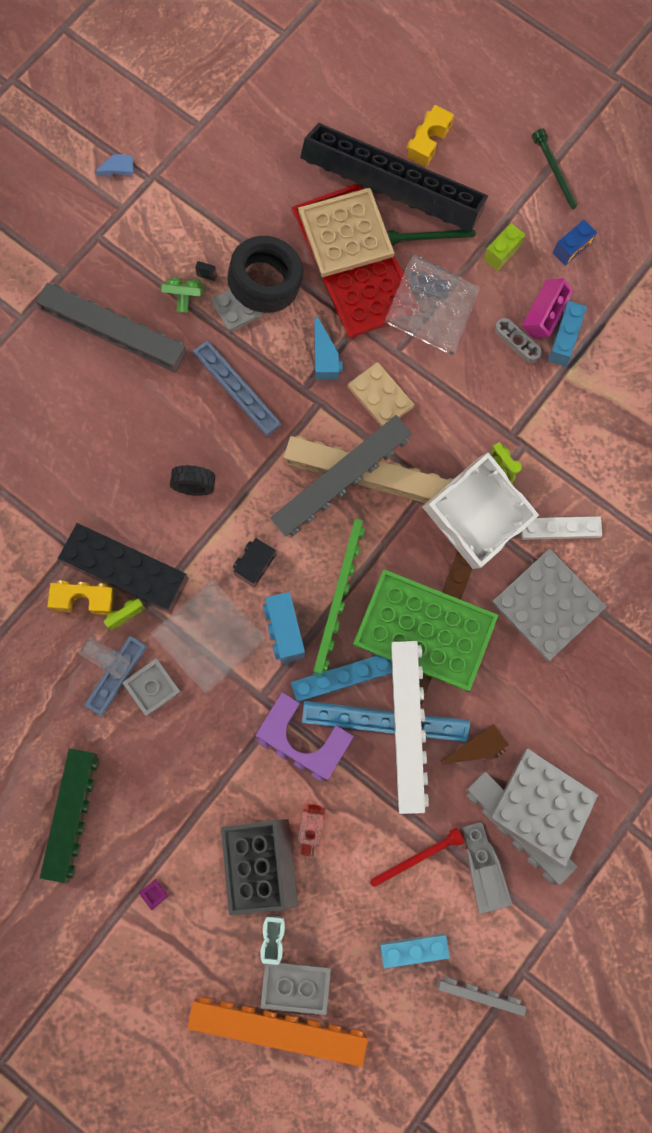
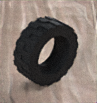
M190 465L176 466L171 471L170 488L186 495H209L214 492L216 475L211 470L203 467Z

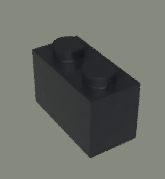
M257 538L253 542H248L244 549L245 554L242 558H238L233 565L234 575L254 588L276 557V550Z

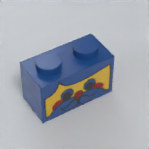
M585 220L581 221L557 242L553 254L566 266L592 244L597 231Z

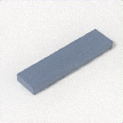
M129 636L84 706L103 717L122 688V682L128 679L148 646Z

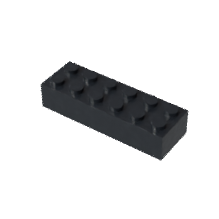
M76 523L58 557L62 564L104 584H108L110 587L136 599L139 598L140 601L170 615L189 580L186 573L79 523Z

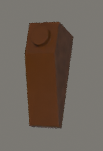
M493 724L441 760V763L444 765L486 759L492 756L498 758L506 752L504 748L509 744Z

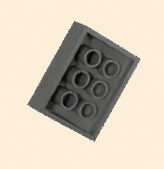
M289 819L221 827L229 915L283 911L297 908L298 902Z

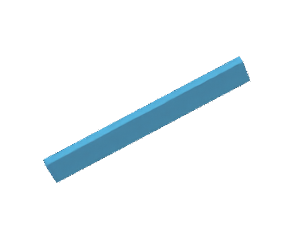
M304 701L302 723L395 734L394 711ZM425 715V721H421V730H425L427 738L461 742L468 741L470 720Z

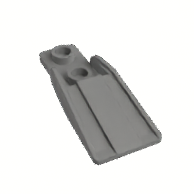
M479 822L464 826L462 831L467 845L468 865L479 913L482 914L511 906L512 901L500 862L490 842L488 843L483 823Z

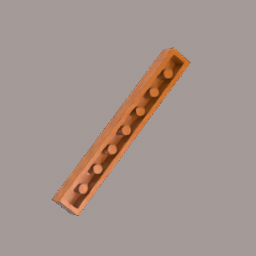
M199 996V999L195 998L193 1000L187 1026L188 1030L363 1067L368 1037L363 1034V1030L351 1028L350 1031L342 1030V1026L329 1023V1027L320 1025V1021L314 1019H307V1022L298 1020V1016L291 1014L281 1017L277 1016V1012L272 1010H264V1013L255 1011V1007L249 1005H242V1008L234 1007L233 1002L221 1000L220 1003L212 1002V998L207 996Z

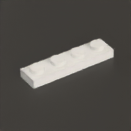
M601 516L536 518L521 531V540L601 538Z

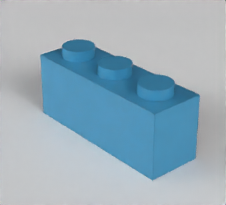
M568 301L547 361L566 367L571 358L587 306Z

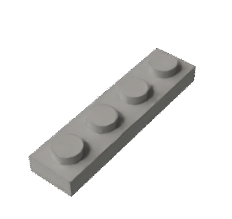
M446 976L444 980L438 978L436 988L440 991L525 1016L526 1006L521 1004V999L512 996L504 999L499 997L500 993L487 989L485 993L478 991L479 987L473 984L466 983L465 986L457 984L458 980Z

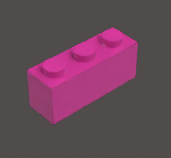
M564 278L546 279L522 325L532 338L550 337L574 291Z

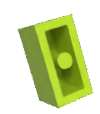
M511 223L488 246L483 260L498 271L522 246L526 234Z

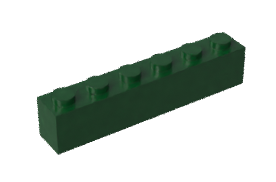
M68 749L39 879L69 883L70 879L74 878L76 866H73L74 859L78 857L81 844H78L80 835H83L85 830L83 818L84 814L88 813L90 807L88 795L89 792L93 791L95 783L92 777L94 771H97L99 766V758H97L96 753Z

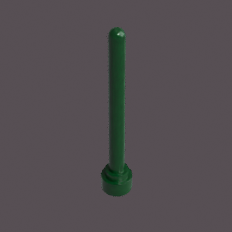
M544 128L538 129L531 137L534 143L541 147L570 208L575 209L577 202L547 144L548 135Z
M395 230L386 231L392 246L399 243V241L467 238L476 235L475 230L471 232L453 230L399 233L395 232Z

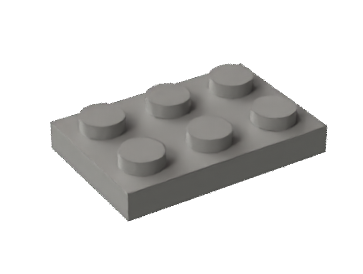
M281 962L278 965L265 964L260 1008L326 1015L331 968Z

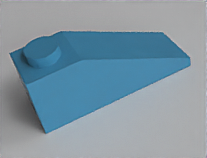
M315 318V380H338L339 373H342L343 370L342 361H339V354L319 318Z

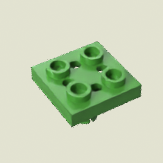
M171 277V279H167L166 282L161 284V292L178 294L176 311L189 312V295L201 296L206 292V284H202L201 280L190 279V281L185 282L182 281V278Z

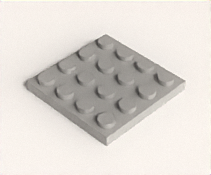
M551 549L547 550L491 602L547 662L607 607Z
M527 748L524 750L489 820L559 867L564 868L598 795Z

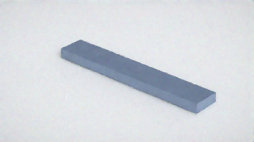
M208 340L192 351L193 355L266 437L282 426V423Z

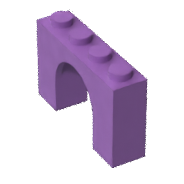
M281 693L255 735L259 739L257 743L267 749L269 746L277 750L275 754L285 760L287 757L294 760L293 765L302 771L307 768L313 772L311 776L322 782L323 779L328 781L354 736L335 726L325 744L318 751L305 754L294 750L287 741L286 730L300 703Z

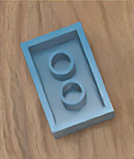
M290 592L265 598L266 604L263 605L266 621H271V624H268V630L271 640L275 639L276 644H273L275 659H280L281 664L305 659V651Z

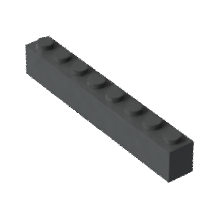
M46 283L36 300L41 311L174 373L177 372L186 355L185 346L179 340H171L159 331H151L146 325L141 323L138 325L127 316L122 315L121 317L109 308L99 307L92 300L86 301L74 292L64 291L57 284L51 285Z
M395 415L276 512L270 519L285 537L288 535L293 537L301 530L299 526L304 522L308 525L316 518L315 513L320 509L323 512L332 505L331 500L335 497L340 499L348 492L346 490L347 487L351 484L356 486L364 479L362 477L367 471L372 473L377 469L380 460L383 458L388 460L395 454L393 450L400 445L402 448L410 442L409 437L412 433L400 418Z

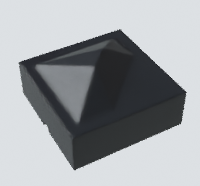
M197 261L195 266L197 276L215 281L217 277L216 267Z

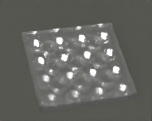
M413 253L384 322L453 355L456 352L481 287Z
M212 579L151 633L205 694L211 691L267 640V637Z

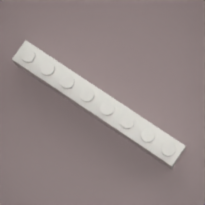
M417 641L391 642L399 814L425 813V807H429L428 794H424V785H428L427 772L423 773V764H427L426 751H422V743H426L425 730H421V721H425L424 709H420V700H424L423 687H419V679H423V668L418 666V658H422V647L417 644Z

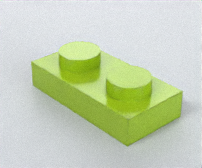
M139 598L137 600L132 599L124 604L123 609L109 613L104 623L112 631L145 610V607Z

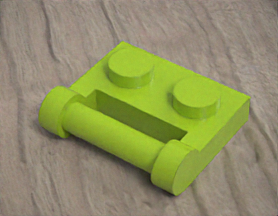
M498 442L492 447L489 454L505 472L512 484L515 481V475L521 471L522 465L518 461H513L508 448Z

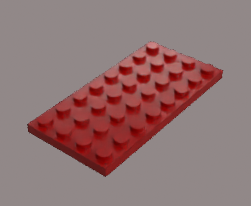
M354 184L292 207V213L317 269L318 266L298 208L363 190V186ZM395 255L392 258L321 277L348 339L413 316L420 311Z

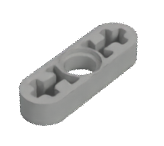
M507 318L497 321L495 333L526 362L535 363L539 360L541 348ZM506 325V326L508 327L507 330L504 329V330L502 331V330L500 329L501 326L504 327V326ZM520 337L523 343L517 345L513 342V338ZM529 352H536L535 355H528Z

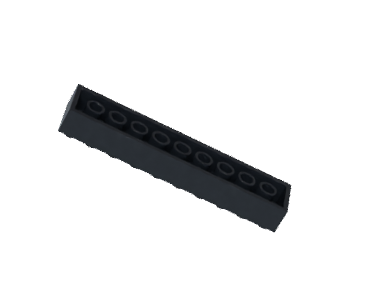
M318 123L304 138L300 158L307 163L315 164L325 171L338 174L341 178L354 181L360 186L371 188L376 193L384 194L394 201L405 203L410 208L421 210L429 216H435L445 223L458 226L464 231L471 232L489 196L321 123Z

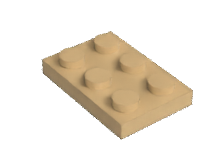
M378 362L348 383L347 387L381 427L395 415L401 418L414 408V403Z

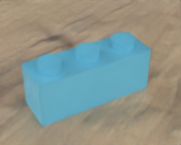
M444 933L379 943L384 968L450 958L447 938Z

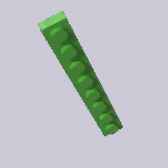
M356 518L313 676L321 678L322 672L327 673L330 661L326 660L328 652L332 653L335 641L331 640L332 635L338 632L340 622L336 620L338 614H342L345 603L342 602L343 595H348L350 587L347 579L348 576H353L355 565L352 564L353 557H358L360 546H357L358 539H363L365 528L362 527L363 520Z

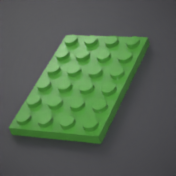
M383 569L353 646L392 661L391 642L417 641V644L422 647V658H418V666H422L423 674L470 692L498 614Z

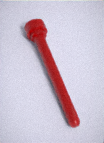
M457 827L450 830L449 834L446 835L447 838L372 878L370 881L371 886L376 887L450 845L458 847L465 843Z

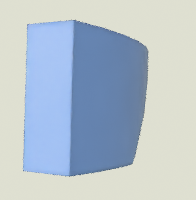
M113 154L96 170V175L112 177L114 173L132 176L133 156Z

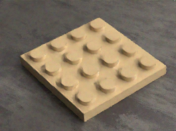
M371 188L298 208L321 277L394 257V250Z

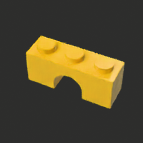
M434 105L431 111L428 110L424 117V123L422 125L419 124L416 129V136L414 139L411 138L407 144V158L427 167L435 154L437 142L429 137L437 136L444 139L452 126L454 114L437 105Z
M57 581V583H50L47 607L51 611L72 613L74 602L79 598L85 597L89 599V611L92 614L108 615L113 612L115 591L108 584L90 586L89 583L78 582L77 585H71L67 581Z

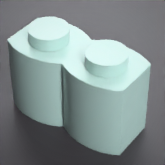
M268 915L263 924L264 941L260 952L263 964L278 965L281 961L283 954L282 938L285 932L283 916Z

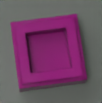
M157 879L139 892L151 910L170 896Z

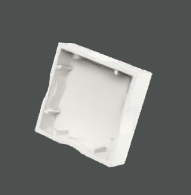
M489 453L477 458L422 506L472 569L484 566L503 548L508 540L523 531L539 516L522 493L511 484L505 472Z

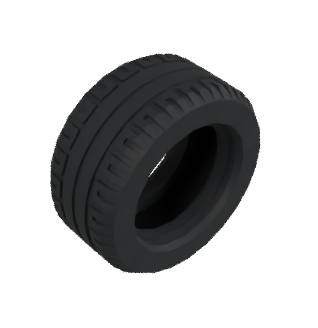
M271 236L251 237L241 242L232 254L227 277L228 285L232 295L243 306L261 313L277 312L283 310L295 300L303 278V264L297 252L285 241ZM267 263L276 267L282 273L285 281L273 287L263 286L255 283L248 276L245 269L251 264Z

